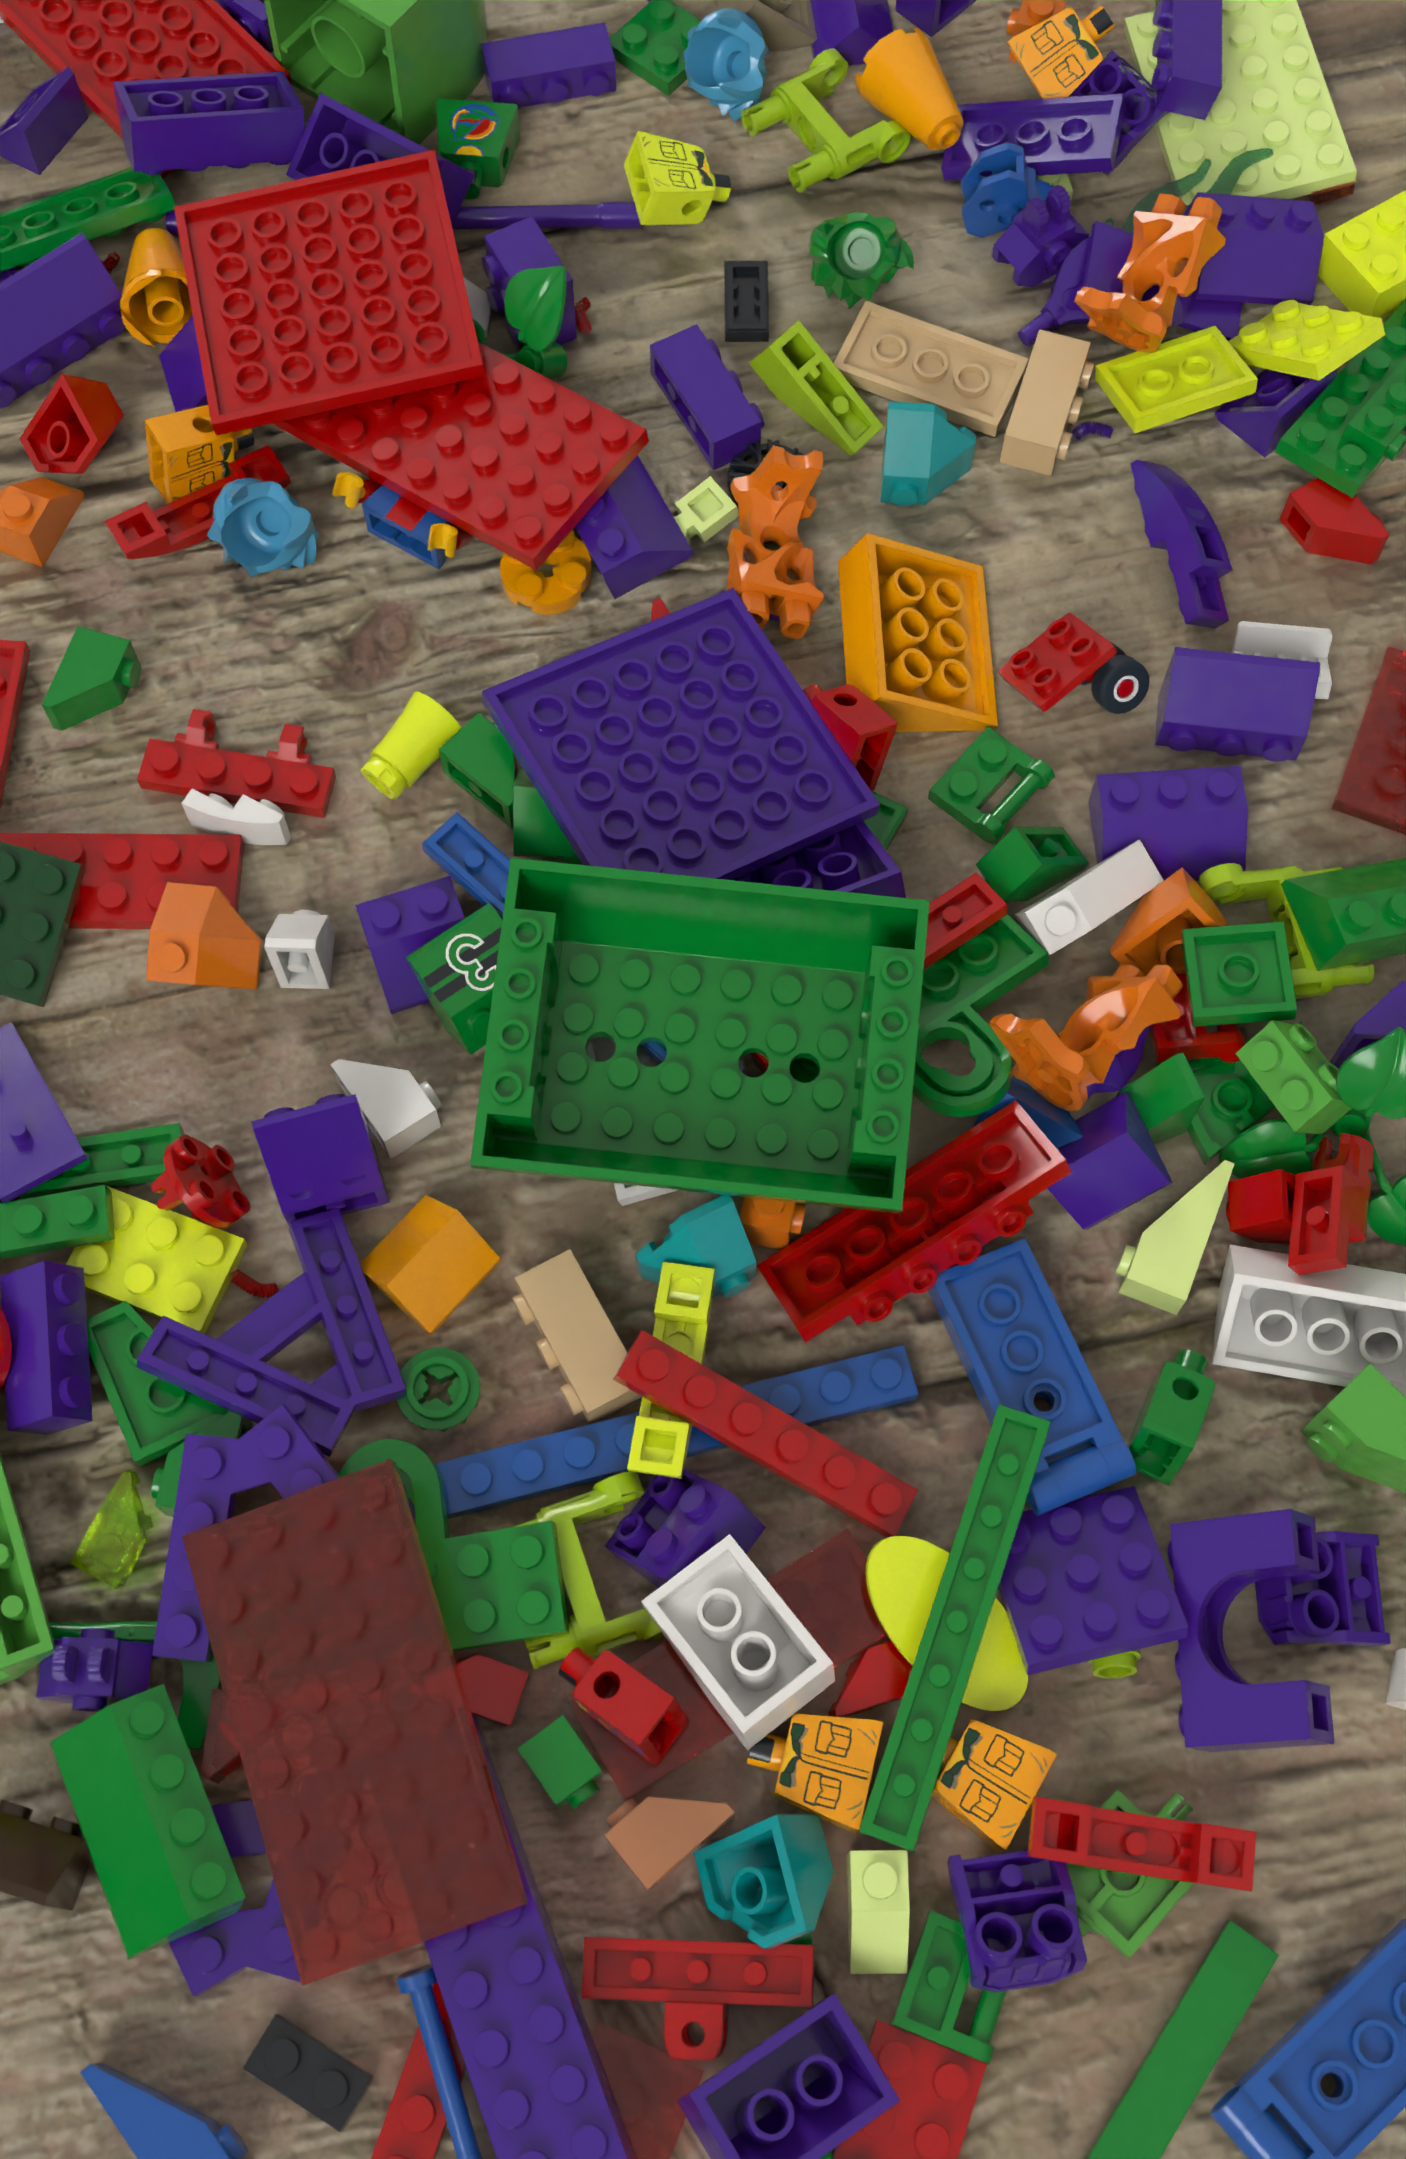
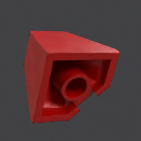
M61 374L19 439L37 472L84 474L124 414L107 383Z

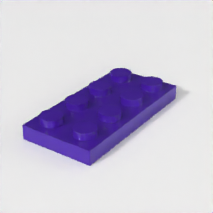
M1124 93L957 105L964 123L958 141L953 146L945 149L941 165L944 181L962 180L982 151L1007 142L1023 147L1027 166L1035 169V176L1113 171L1126 108ZM983 171L980 175L988 177L992 175V171Z

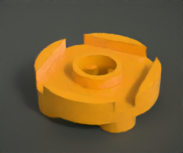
M573 530L543 563L555 566L552 570L553 575L550 577H544V574L540 571L534 572V569L503 553L500 561L503 589L513 603L518 605V602L525 606L531 607V612L551 615L569 610L581 600V594L585 591L587 585L588 587L590 586L592 580L590 554L584 543L575 536Z

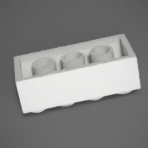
M1236 1245L1229 1246L1218 1293L1212 1364L1346 1387L1370 1363L1406 1397V1274L1347 1264L1346 1268L1297 1275L1288 1267L1289 1254Z

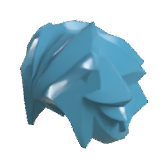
M724 8L708 14L698 26L690 28L687 34L688 47L683 53L682 58L686 61L685 72L688 87L707 97L711 105L718 106L723 116L729 112L733 122L741 118V111L743 109L750 108L761 102L763 83L768 76L764 58L769 54V48L766 46L762 32L756 22L740 10Z
M243 478L228 482L223 487L214 503V515L212 517L214 521L207 536L223 545L224 563L236 560V564L240 563L251 578L259 573L275 569L288 570L292 565L304 568V562L313 565L317 550L316 540L320 537L319 531L314 526L310 512L300 507L299 502L293 499L280 484L273 481L262 482L254 478Z

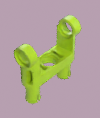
M832 48L818 54L809 66V70L776 86L769 98L741 111L742 124L745 130L749 131L750 136L754 137L759 132L782 121L791 128L813 154L811 157L788 167L789 180L799 193L827 177L838 180L878 158L883 163L893 162L906 151L911 140L910 134L896 120L886 122L885 119L849 138L818 101L834 93L833 89L843 81L848 71V62L836 49Z
M1226 863L1212 867L1200 875L1199 882L1201 888L1213 901H1219L1220 905L1265 900L1271 921H1284L1295 999L1322 997L1331 992L1334 987L1358 984L1368 985L1372 983L1374 979V965L1363 966V963L1371 961L1317 971L1281 886L1285 879L1343 869L1342 867L1334 866L1328 869L1303 871L1299 867L1290 865L1279 868L1243 871L1239 864Z
M629 1471L606 1478L594 1485L593 1491L541 1508V1512L536 1513L537 1519L516 1525L522 1526L546 1521L556 1523L562 1577L574 1612L573 1615L569 1616V1633L525 1640L534 1670L566 1658L576 1647H580L590 1656L594 1657L600 1655L606 1649L611 1651L640 1640H644L647 1643L665 1638L645 1608L607 1622L605 1621L575 1529L577 1526L625 1510L623 1505L643 1496L645 1491L638 1472Z

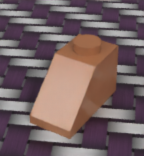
M646 1797L640 1804H637L633 1798H630L607 1818V1822L612 1828L604 1836L645 1889L650 1892L692 1855L694 1851L734 1817L735 1812L727 1803Z

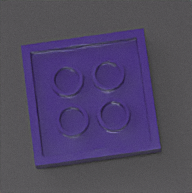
M1135 1486L1080 1498L1039 1516L1033 1510L1023 1511L998 1589L1027 1675L1187 1638L1189 1626Z

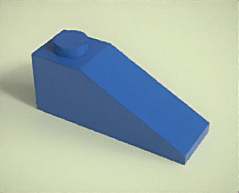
M104 2063L89 2064L80 2071L137 2159H243L248 2154L245 2143L230 2124H226L221 2128L217 2120Z

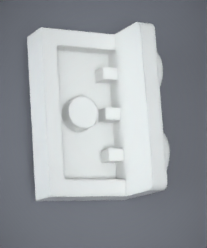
M1248 621L1238 623L1231 653L1320 662V673L1315 698L1328 699L1332 680L1327 657L1333 638L1330 629Z

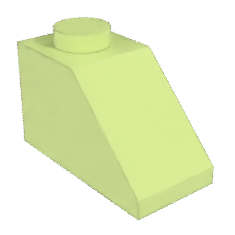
M907 1850L849 1851L846 1855L850 1974H907L910 1915Z

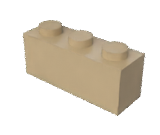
M1039 329L1004 436L1000 463L1051 476L1056 459H1066L1073 434L1065 432L1067 424H1077L1084 399L1077 396L1078 389H1088L1095 364L1087 361L1091 342Z
M571 1249L515 1277L519 1294L512 1297V1301L524 1324L528 1325L534 1322L543 1339L535 1343L548 1369L551 1370L558 1366L567 1384L561 1386L560 1390L573 1415L583 1412L588 1423L593 1424L642 1398L641 1395L613 1380L627 1355V1351Z

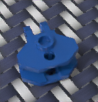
M1007 142L982 151L962 178L961 189L965 204L962 207V217L968 234L984 238L1008 229L1014 221V216L1026 207V202L1035 197L1045 200L1046 196H1048V190L1055 187L1053 184L1049 185L1047 182L1036 179L1035 169L1027 166L1023 147ZM983 171H992L991 176L983 177L980 175Z

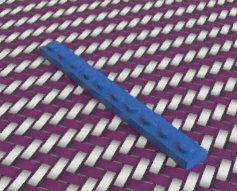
M904 1345L740 1386L809 1427L915 1400L918 1397L917 1387ZM639 1412L436 1463L444 1482L448 1519L629 1472L627 1467L636 1416H639ZM692 1426L686 1458L728 1448L729 1446ZM394 1480L403 1525L406 1530L415 1527L416 1520L415 1505L407 1498L404 1485L400 1481Z

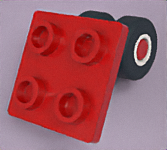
M1067 613L1062 618L1052 622L1044 633L1027 647L1017 651L998 671L1004 681L1042 712L1048 711L1079 684L1086 685L1092 682V694L1096 702L1111 713L1122 714L1136 708L1145 698L1149 688V675L1141 663L1127 656L1122 649L1108 641L1072 613Z

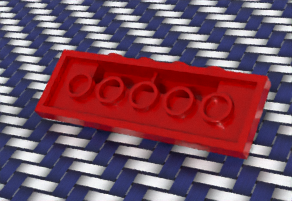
M1015 1100L907 1169L901 1213L846 1208L761 1262L757 1267L805 1343L848 1315L851 1316L857 1326L866 1320L878 1322L886 1318L892 1311L893 1303L910 1292L921 1294L930 1290L937 1281V1275L955 1263L967 1265L975 1261L981 1253L982 1246L999 1235L1011 1237L1020 1232L1026 1223V1218L1034 1214L1028 1200L1072 1172L1066 1159Z

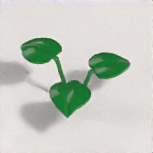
M565 266L533 268L520 271L511 278L505 292V314L511 326L520 330L518 340L528 345L522 347L516 354L503 355L549 379L560 378L567 368L566 352L560 344L555 343L561 328L566 300ZM473 319L477 340L484 345V330Z
M1397 1027L1382 1039L1356 1051L1339 1068L1336 1076V1087L1343 1102L1352 1109L1329 1128L1336 1136L1340 1137L1341 1133L1360 1136L1374 1146L1369 1127L1371 1123L1370 1117L1376 1111L1390 1119L1406 1117V1031L1403 1028ZM1285 1119L1268 1120L1247 1129L1231 1140L1220 1153L1219 1161L1222 1163L1224 1160L1235 1163L1232 1174L1239 1179L1278 1169L1296 1176L1298 1173L1313 1170L1312 1159L1308 1153L1315 1151L1319 1147L1326 1131L1323 1134H1314L1312 1139L1306 1142V1133L1294 1132ZM1374 1146L1373 1171L1379 1186L1384 1192L1368 1200L1367 1222L1371 1229L1382 1239L1393 1244L1406 1246V1175L1399 1178L1392 1186L1386 1177Z

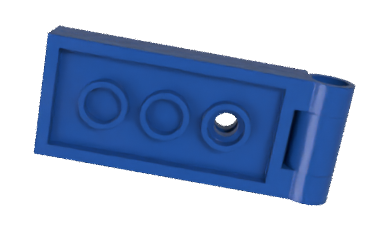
M1026 1238L979 1256L970 1264L957 1265L938 1274L935 1285L928 1291L991 1427L999 1404L1051 1421L1027 1498V1502L1033 1512L1039 1516L1136 1475V1466L1132 1454L1108 1410ZM1038 1398L1046 1400L1050 1405V1410L1045 1412L1038 1410L1033 1400Z
M1406 1918L1402 1919L1211 2109L1210 2115L1247 2159H1354L1406 2107ZM1327 2073L1335 2080V2090L1330 2096H1326L1321 2089V2079Z

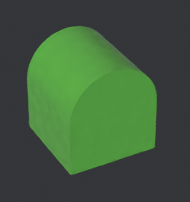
M264 0L275 59L290 73L292 85L318 100L320 93L419 145L437 128V98L465 100L478 86L485 74L481 43L488 42L485 0Z

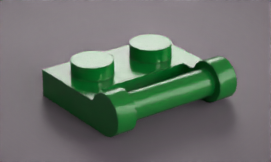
M987 727L929 790L928 799L984 841L995 844L1005 833L1004 826L1038 789H1045L1055 778V773L1046 762L1041 759L1031 758L990 727ZM1014 772L1022 777L1021 781L991 814L980 811Z
M932 1910L928 1911L891 2025L990 2065L995 2049L994 2046L990 2045L1007 1991L993 1992L982 1990L969 2034L965 2035L953 2030L970 1979V1966L961 1922Z

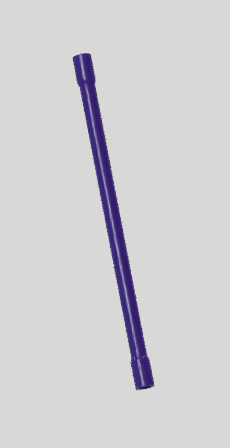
M602 202L597 205L460 207L457 216L451 219L453 229H502L531 216L539 228L599 227L601 229H641L634 202ZM175 211L166 212L167 231L173 236H179Z

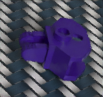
M1062 185L1049 189L1045 200L1035 197L1026 202V207L1014 216L1012 225L993 245L992 257L996 262L1012 264L1014 267L1012 280L1018 286L1034 287L1057 274L1061 264L1071 250L1089 238V233L1070 214V196Z
M100 1628L81 1629L80 1638L63 1637L62 1639L54 1640L56 1647L54 1653L41 1661L36 1698L44 1701L72 1703V1710L99 1712L107 1707V1705L144 1692L149 1687L151 1660L157 1659V1656H152L154 1645L114 1639L115 1631Z

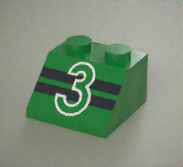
M489 903L406 957L446 1032L470 1055L486 1045L502 918Z

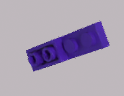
M1135 460L1131 463V468L1135 481V492L1139 498L1144 517L1145 533L1151 547L1164 549L1168 552V564L1174 576L1179 596V609L1184 617L1185 624L1208 628H1217L1229 621L1219 578L1233 570L1226 547L1213 518L1196 492L1181 476L1168 466Z

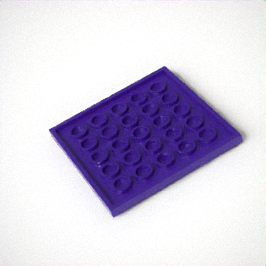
M734 588L482 691V703L583 865L734 880L877 815L880 803L751 613L747 611V607Z

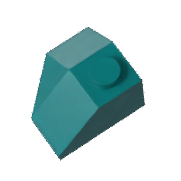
M889 402L882 454L880 502L894 503L900 506L912 504L926 505L971 470L976 435L965 426L957 429L947 421V413L935 404Z
M722 1195L682 1214L668 1226L671 1232L664 1237L662 1245L657 1248L655 1242H650L635 1254L636 1268L641 1278L657 1283L660 1281L663 1262L715 1269L712 1298L723 1294L725 1298L737 1295L751 1285L750 1279L756 1277L757 1262L730 1195Z
M777 1814L694 1851L707 1909L722 1920H731L748 1932L747 1938L761 1948L771 1949L815 1930L834 1872L819 1815Z

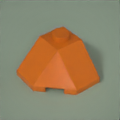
M44 477L12 484L0 489V552L44 567L85 497L83 491Z
M1182 867L1142 897L1112 944L1110 954L1121 965H1133L1140 969L1145 977L1155 965H1168L1175 974H1184L1185 966L1181 943L1182 929L1229 926L1212 898Z
M167 882L150 929L146 980L199 986L258 989L262 940L230 905L231 902L219 887Z

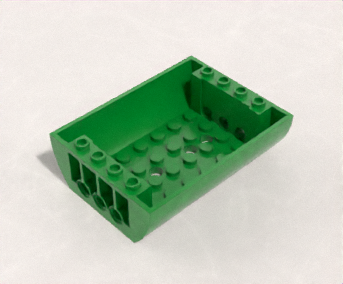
M510 858L470 1166L475 1169L901 1213L903 1209L930 901ZM598 1037L610 1039L616 1046L614 1055L606 1061H596L590 1058L586 1050L588 1044L593 1039ZM648 1042H656L662 1045L667 1052L665 1060L660 1065L654 1067L642 1064L637 1057L641 1046ZM758 1053L767 1060L768 1069L759 1077L746 1076L739 1068L740 1059L746 1054ZM800 1058L810 1059L816 1063L819 1075L811 1082H799L790 1073L791 1064Z

